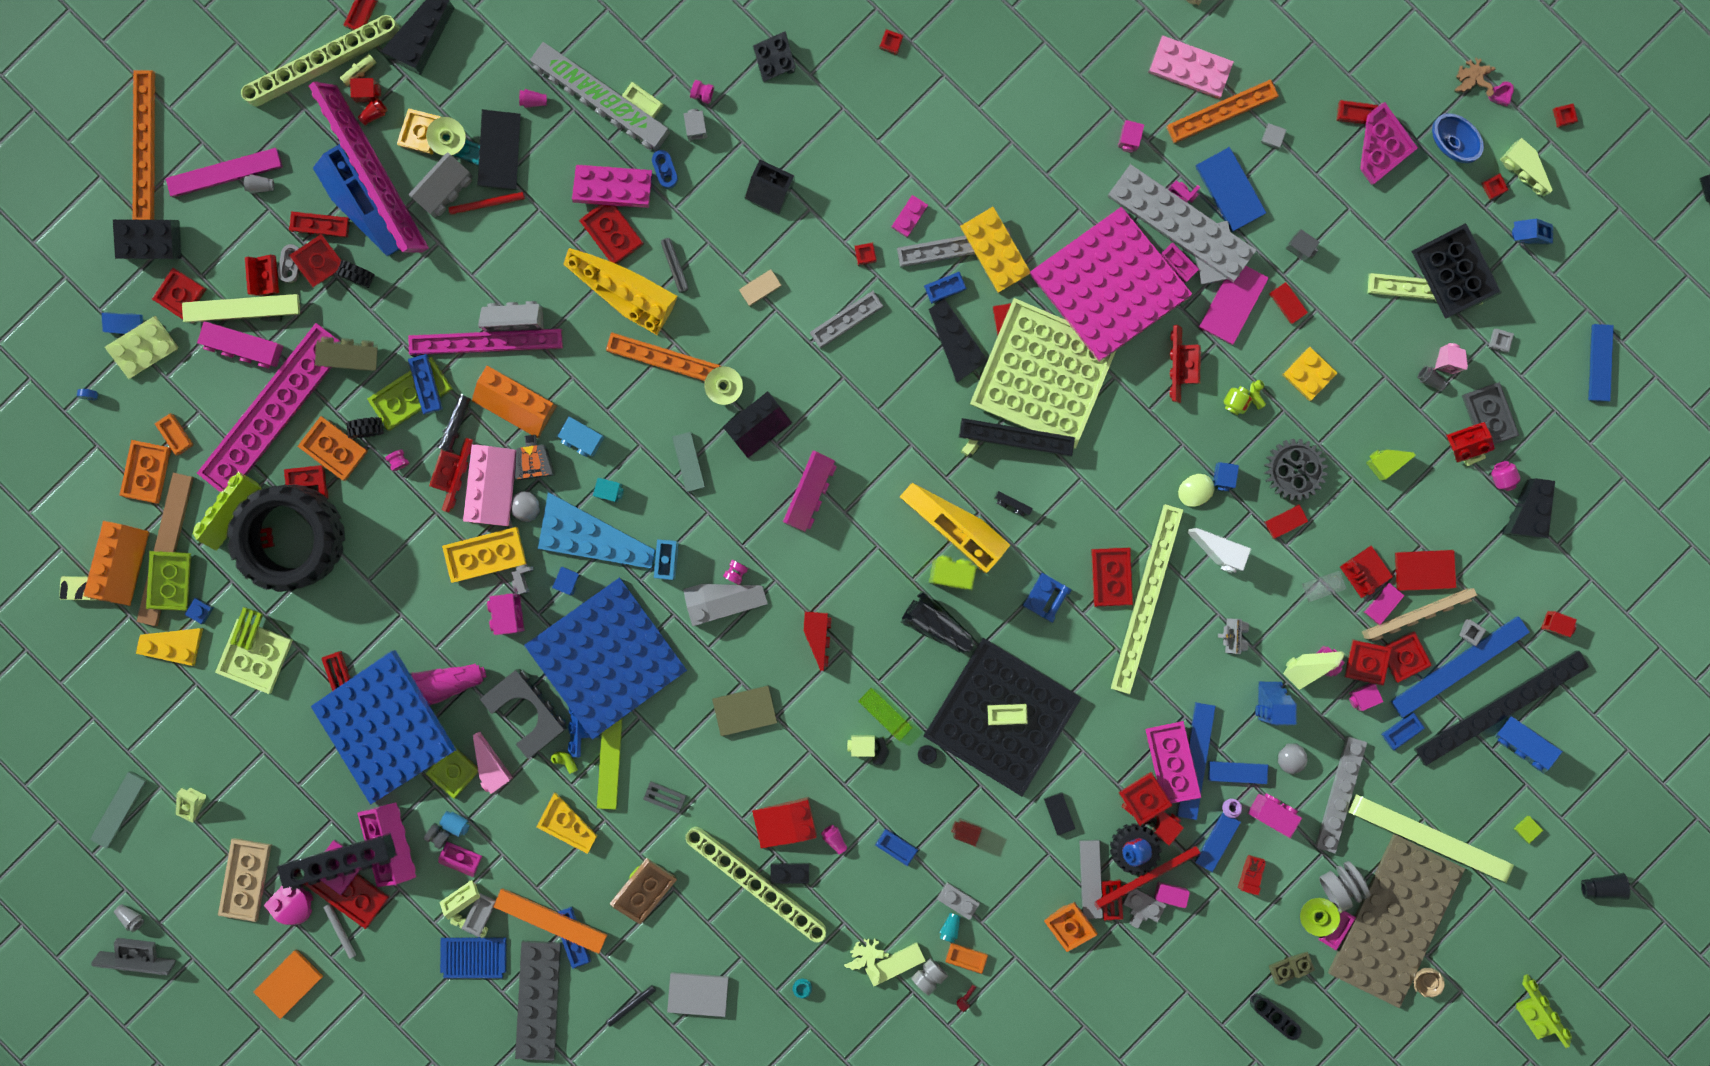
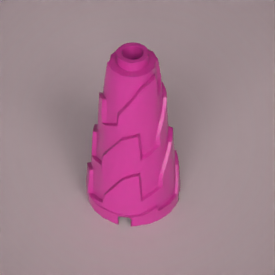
M476 664L410 673L429 706L446 700L468 688L477 686L484 681L483 678L487 677L484 666L480 667V665Z

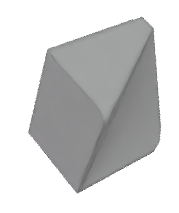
M1466 619L1459 636L1468 644L1477 646L1486 629L1472 620Z

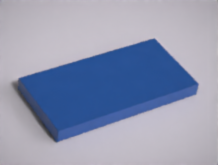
M1230 147L1195 166L1225 221H1228L1231 232L1266 214L1264 207Z

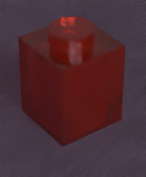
M959 818L958 822L954 821L951 829L954 839L975 847L982 831L980 825Z

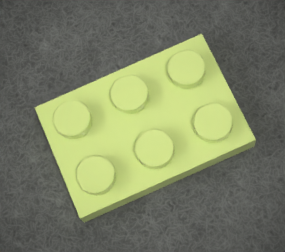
M156 316L105 346V349L128 379L179 348Z

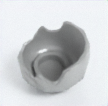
M521 491L512 497L511 512L519 521L530 522L535 520L540 513L539 501L531 492Z
M1288 743L1279 751L1278 764L1283 771L1288 774H1297L1305 769L1308 758L1302 746L1297 743Z

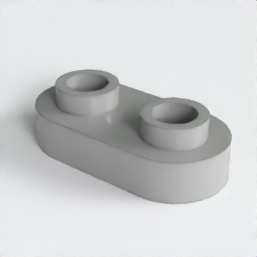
M293 244L286 245L282 249L278 276L286 283H294L300 274V270L289 257L290 254L299 249V247ZM292 271V276L288 277L287 273Z

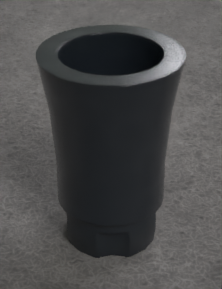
M1625 873L1581 881V891L1585 899L1629 900L1630 885Z

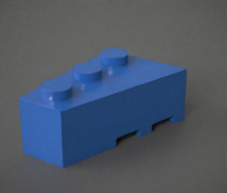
M1259 681L1258 705H1256L1255 713L1258 720L1270 724L1296 725V704L1290 695H1286L1287 690L1282 688V682Z
M1512 716L1495 736L1498 738V743L1506 748H1511L1515 751L1514 754L1529 762L1543 774L1551 768L1563 752Z

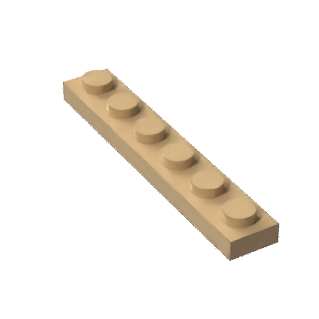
M1474 588L1464 589L1381 623V625L1364 630L1362 634L1365 639H1372V641L1383 638L1382 634L1398 632L1401 630V626L1406 624L1408 627L1415 625L1423 617L1429 619L1435 617L1438 611L1446 612L1454 609L1453 605L1460 603L1463 605L1472 601L1471 598L1477 596Z

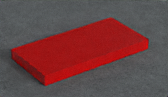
M359 874L354 877L341 895L322 881L313 885H309L308 882L304 883L306 887L364 929L369 927L390 898V896Z

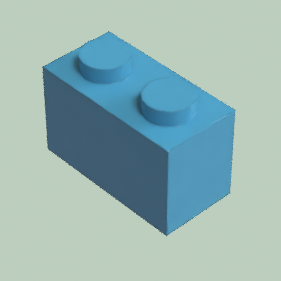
M568 417L557 436L562 439L560 443L569 448L572 445L579 448L577 452L585 457H588V455L594 457L605 438L571 417Z
M657 539L654 578L675 580L678 541Z

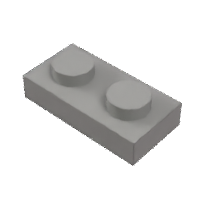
M946 882L937 897V900L969 920L980 904L977 900Z

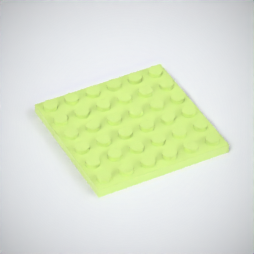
M1014 298L969 405L1026 429L1075 437L1074 449H1076L1115 352L1101 362H1098L1065 319Z

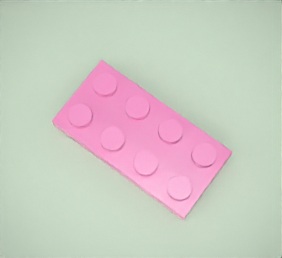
M1162 35L1148 73L1220 99L1234 61Z

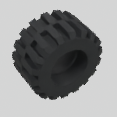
M1131 823V825L1126 824L1123 826V829L1119 828L1116 830L1118 833L1116 835L1113 834V841L1110 842V854L1113 856L1114 862L1123 871L1129 872L1131 875H1136L1137 873L1144 875L1145 871L1151 872V868L1157 866V860L1160 861L1161 859L1159 853H1162V848L1159 846L1161 843L1157 836L1145 826H1139L1135 823ZM1141 838L1149 843L1152 856L1148 862L1134 867L1125 861L1123 847L1127 842Z

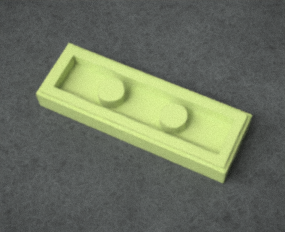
M916 942L874 964L880 971L878 983L872 982V978L876 974L868 967L865 970L873 986H876L926 960Z

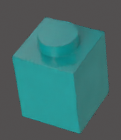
M597 478L593 496L618 503V500L623 497L624 488H622L621 483Z

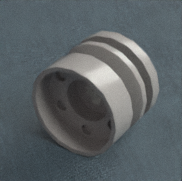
M1349 861L1343 863L1344 869L1340 865L1336 867L1338 877L1332 871L1319 877L1320 884L1327 897L1336 905L1340 913L1353 906L1350 897L1358 903L1362 901L1361 896L1364 899L1370 897V892L1363 876Z

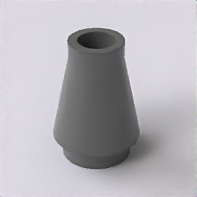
M1423 367L1417 376L1420 383L1439 391H1443L1448 384L1433 367Z

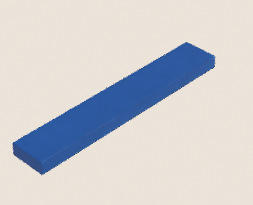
M1195 702L1189 747L1201 794L1216 706ZM1200 798L1179 802L1177 817L1197 820Z

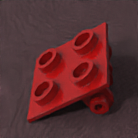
M1372 545L1340 566L1360 598L1367 594L1371 595L1375 592L1376 588L1393 577Z

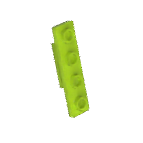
M1528 974L1524 975L1522 984L1531 998L1516 1003L1517 1010L1537 1039L1556 1033L1565 1048H1569L1572 1039L1570 1031L1563 1027L1558 1013L1553 1012L1547 997L1540 993L1537 982L1531 979Z

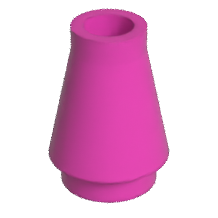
M528 89L520 90L519 106L529 108L547 105V94H541Z
M830 825L822 831V840L838 854H842L847 850L848 847L838 827Z

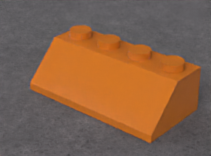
M489 366L485 367L478 379L472 397L473 402L525 432L536 435V438L540 437L557 407L554 403Z
M103 521L83 596L131 606L150 532L123 524Z

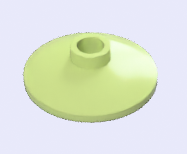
M450 117L435 119L428 126L426 132L428 145L435 153L442 156L447 152L451 155L457 154L465 144L466 136L462 125ZM443 135H449L450 139L448 141H444L442 139Z
M722 366L709 372L705 379L704 387L710 400L720 405H727L735 402L740 397L743 382L737 371L730 367ZM721 382H724L726 384V388L724 390L721 389L719 386Z

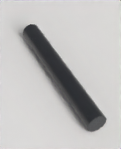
M653 985L649 986L607 1019L606 1023L608 1026L614 1025L656 992V988Z

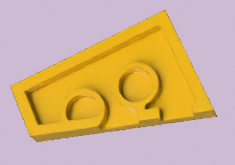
M203 628L140 635L136 654L194 666Z
M554 792L537 828L588 854L598 835Z

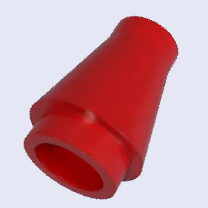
M377 98L368 104L358 116V119L366 126L368 123L385 116L387 108Z

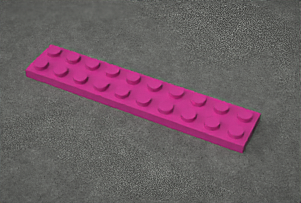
M320 82L311 83L309 88L312 91L313 98L320 105L322 114L327 118L331 125V130L340 141V146L346 151L351 165L359 174L360 181L368 190L369 197L377 206L378 213L385 220L388 231L396 240L397 247L402 252L423 253L428 250L429 247L338 86Z
M314 324L197 472L200 477L219 492L225 490L230 478L236 475L238 471L244 475L250 472L332 368L315 365L316 342L321 340L322 336L333 337L334 341L340 340L319 324Z

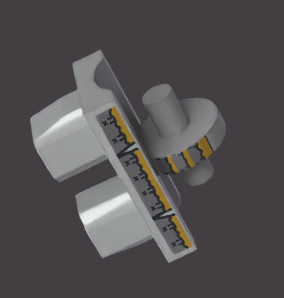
M1227 618L1224 633H1218V637L1223 638V645H1226L1225 653L1241 654V652L1248 650L1247 640L1241 639L1242 633L1249 631V623L1243 622L1242 619Z

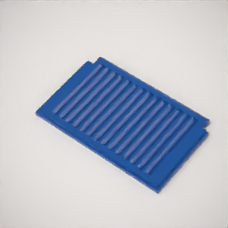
M506 937L441 938L440 973H444V979L503 978V973H506Z

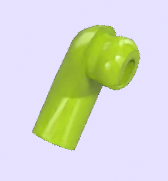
M558 751L551 756L552 763L565 765L569 774L578 770L570 754Z

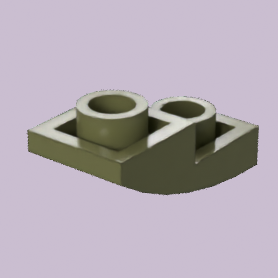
M1308 952L1300 953L1269 965L1270 972L1277 985L1315 971Z

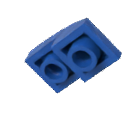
M102 313L103 332L126 334L143 323L142 314Z

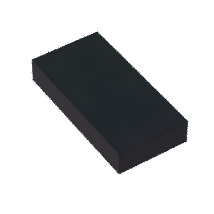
M1060 792L1044 798L1057 836L1074 830L1075 826L1063 793Z

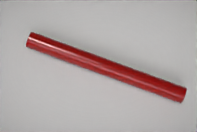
M524 192L452 206L448 207L450 215L524 200L525 195Z

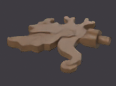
M1475 58L1476 65L1471 60L1469 62L1466 61L1470 68L1467 69L1465 67V69H1462L1463 65L1459 67L1456 78H1460L1459 81L1464 80V82L1454 91L1464 93L1467 90H1471L1476 81L1477 85L1488 88L1487 96H1492L1494 93L1493 87L1484 80L1483 75L1490 74L1491 71L1495 70V67H1490V65L1479 66V63L1482 61L1481 58L1479 60Z

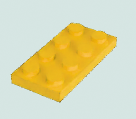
M994 207L989 208L960 226L997 293L1030 274L1029 268Z
M518 527L442 546L451 583L527 564Z

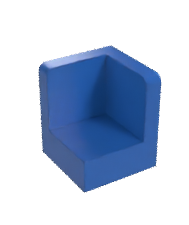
M561 567L552 588L568 595H573L576 590L574 586L579 574L566 567Z

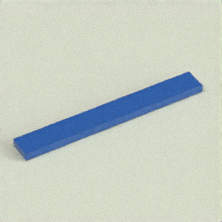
M1516 616L1479 641L1477 646L1470 647L1390 702L1400 717H1405L1530 633L1521 618Z

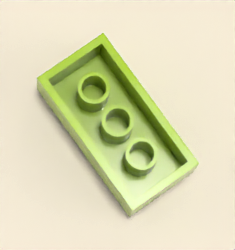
M940 556L932 562L929 583L961 589H972L976 566L971 565L972 561L960 559L952 562L951 557Z

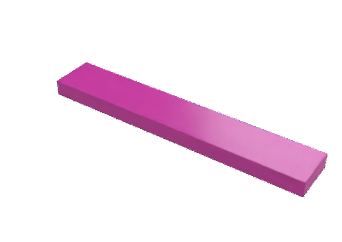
M272 148L165 179L170 196L174 198L243 179L250 174L257 175L279 169L283 166L278 149Z

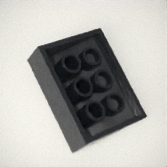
M1466 223L1412 250L1445 319L1502 293Z

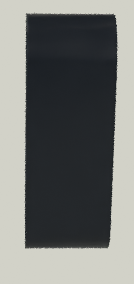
M1261 993L1251 996L1250 1006L1289 1040H1297L1301 1036V1027ZM1264 1000L1263 1007L1257 1008V1003ZM1279 1013V1018L1272 1020L1273 1014ZM1294 1025V1030L1291 1033H1287V1028Z

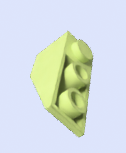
M1522 138L1515 142L1500 159L1504 167L1516 173L1519 180L1530 185L1536 194L1544 197L1551 193L1553 190L1537 151Z

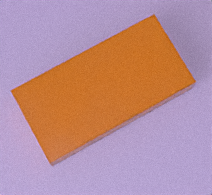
M170 413L155 423L176 456L194 446L174 414Z
M951 943L945 962L982 974L988 954Z

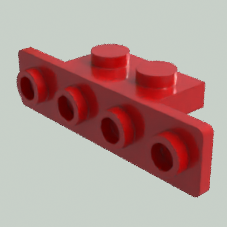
M1173 325V330H1171L1173 349L1170 351V358L1173 361V368L1170 369L1172 387H1170L1169 394L1173 402L1181 403V384H1200L1201 345H1182V327Z
M465 438L460 455L444 450L440 451L429 486L447 492L442 506V510L449 513L450 509H453L456 499L454 497L456 491H459L461 488V475L466 472L468 466L466 460L468 454L471 455L472 445H474L472 444V439Z

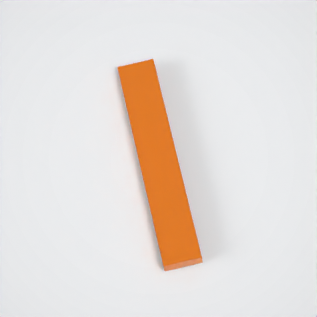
M1270 79L1168 124L1166 128L1175 144L1277 99L1279 96Z
M612 332L606 347L607 352L705 381L707 375L713 369L721 367L714 363Z
M503 888L500 890L494 904L496 909L598 954L601 952L608 935Z

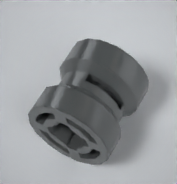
M434 823L423 839L434 843V846L440 850L449 839L451 833L441 830L440 826Z

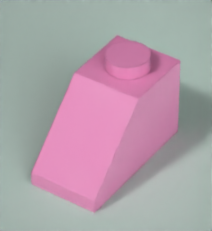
M1453 343L1440 347L1435 370L1450 374L1467 370L1466 350L1459 348V345Z

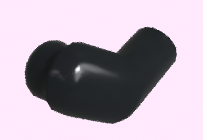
M884 736L875 739L879 750L872 757V762L876 766L883 765L889 755V749Z

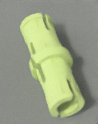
M368 54L357 64L354 63L350 70L340 76V79L348 87L350 85V78L363 77L364 73L377 64V62Z

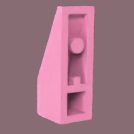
M478 732L473 735L479 778L482 781L481 786L483 789L492 794L511 781L513 777L482 733Z

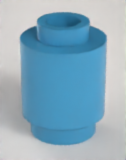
M446 811L439 825L443 826L444 830L457 837L465 836L470 828V825H468L469 820L453 811L451 813Z

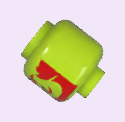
M1239 386L1238 389L1231 388L1223 400L1225 409L1237 416L1239 413L1244 414L1252 402V397L1248 395L1250 391L1242 386Z

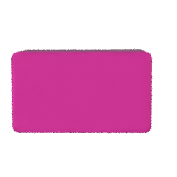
M1158 881L1154 898L1159 902L1186 908L1190 892L1186 888Z

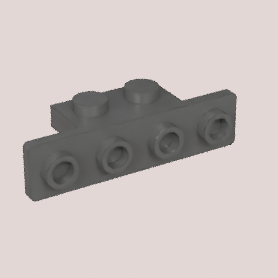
M117 938L114 941L115 953L99 951L91 962L93 967L169 975L176 964L174 959L157 958L156 942Z

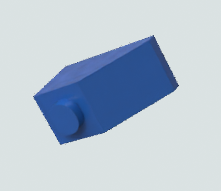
M1537 218L1515 221L1512 236L1514 241L1522 244H1553V224Z

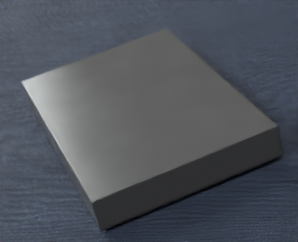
M1500 382L1462 395L1472 425L1485 422L1494 444L1519 436Z

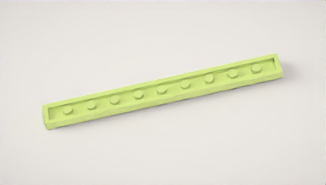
M1166 504L1163 505L1111 689L1128 694L1131 693L1183 509Z

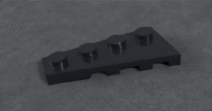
M945 299L928 310L956 383L987 363V358Z

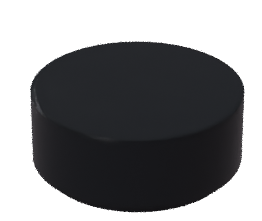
M923 745L919 748L918 759L921 763L929 765L936 760L937 752L933 746Z

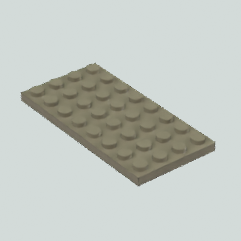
M1393 834L1368 886L1370 897L1362 899L1354 916L1356 919L1344 937L1328 973L1400 1008L1465 868Z

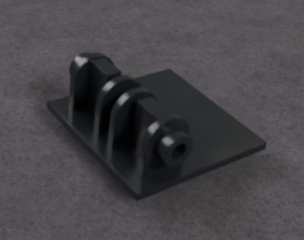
M786 31L753 45L763 82L785 72L788 74L795 72L796 66Z

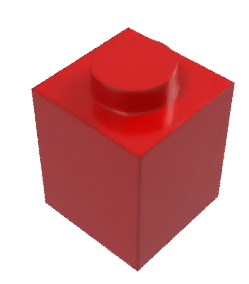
M350 78L351 98L356 103H370L381 96V86L374 78Z
M1547 611L1541 629L1561 637H1571L1576 630L1577 619L1556 611Z

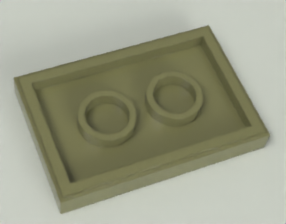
M769 685L712 699L721 736L777 723Z

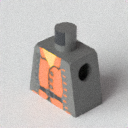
M536 435L524 436L526 447L517 448L515 478L517 480L555 476L547 446L537 445Z

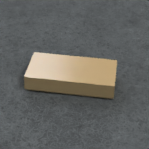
M770 269L739 289L750 307L780 288L781 284Z

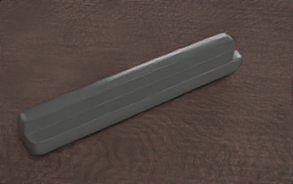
M665 238L661 240V244L679 293L686 292L688 286L670 238Z

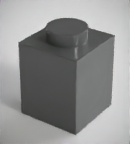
M1300 229L1285 249L1305 261L1309 257L1312 259L1319 250L1316 247L1320 242Z

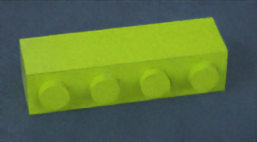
M239 471L236 475L232 476L225 490L218 494L214 505L207 509L202 521L195 525L192 534L196 540L217 551L227 538L228 525L234 517L232 514L238 505L246 500L249 495L262 489L258 482Z

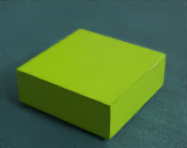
M1526 816L1514 828L1526 843L1529 844L1543 831L1530 816Z

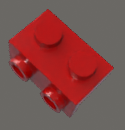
M270 254L257 258L245 257L248 295L264 297L278 294L276 255Z

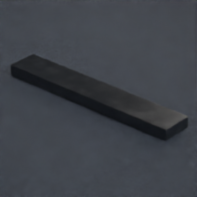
M965 418L961 419L958 437L1070 457L1073 455L1075 437Z

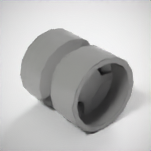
M932 958L923 965V970H918L911 977L914 983L928 996L936 989L937 983L941 984L948 977L942 967Z

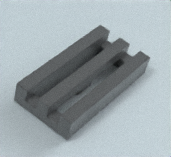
M650 781L643 800L679 814L686 795ZM652 787L665 791L681 799L680 801H678L676 799L653 791ZM651 794L666 801H669L671 803H674L678 805V807L676 808L674 806L661 802L657 799L649 797V795Z

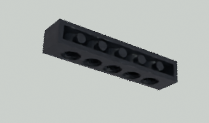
M389 833L286 862L277 866L282 888L291 887V890L303 887V883L308 882L309 885L321 882V878L326 877V881L337 878L338 874L342 872L345 876L355 873V869L360 867L363 871L372 868L375 863H379V866L391 862V858L397 856L392 835ZM371 849L375 853L374 857L371 855ZM353 854L357 857V862L353 859ZM318 864L321 866L322 871L319 870Z

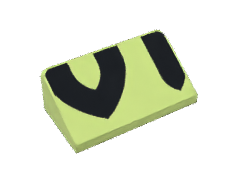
M62 576L60 600H95L83 596L88 577Z

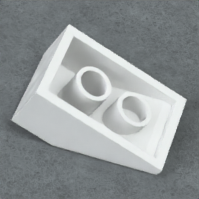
M1198 528L1188 530V534L1217 565L1222 566L1221 570L1229 573L1243 571L1251 551L1250 548Z

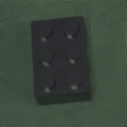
M113 219L115 259H182L179 220Z

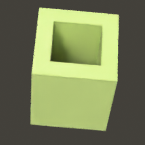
M851 735V740H848L847 752H851V756L874 757L875 736Z

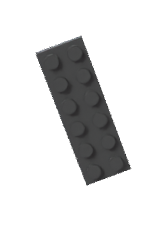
M521 942L515 1059L555 1060L561 942Z

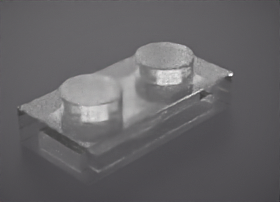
M1340 571L1302 584L1308 602L1346 589Z

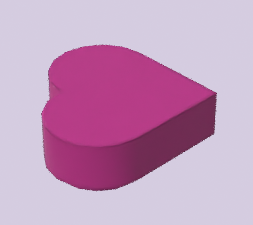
M1505 81L1499 86L1492 88L1494 93L1492 96H1488L1489 100L1508 106L1514 91L1512 83Z

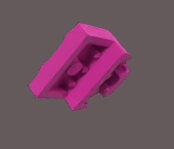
M281 886L264 906L277 922L286 925H299L304 923L311 915L312 910L310 908L313 897L303 887L291 890V887L283 889Z

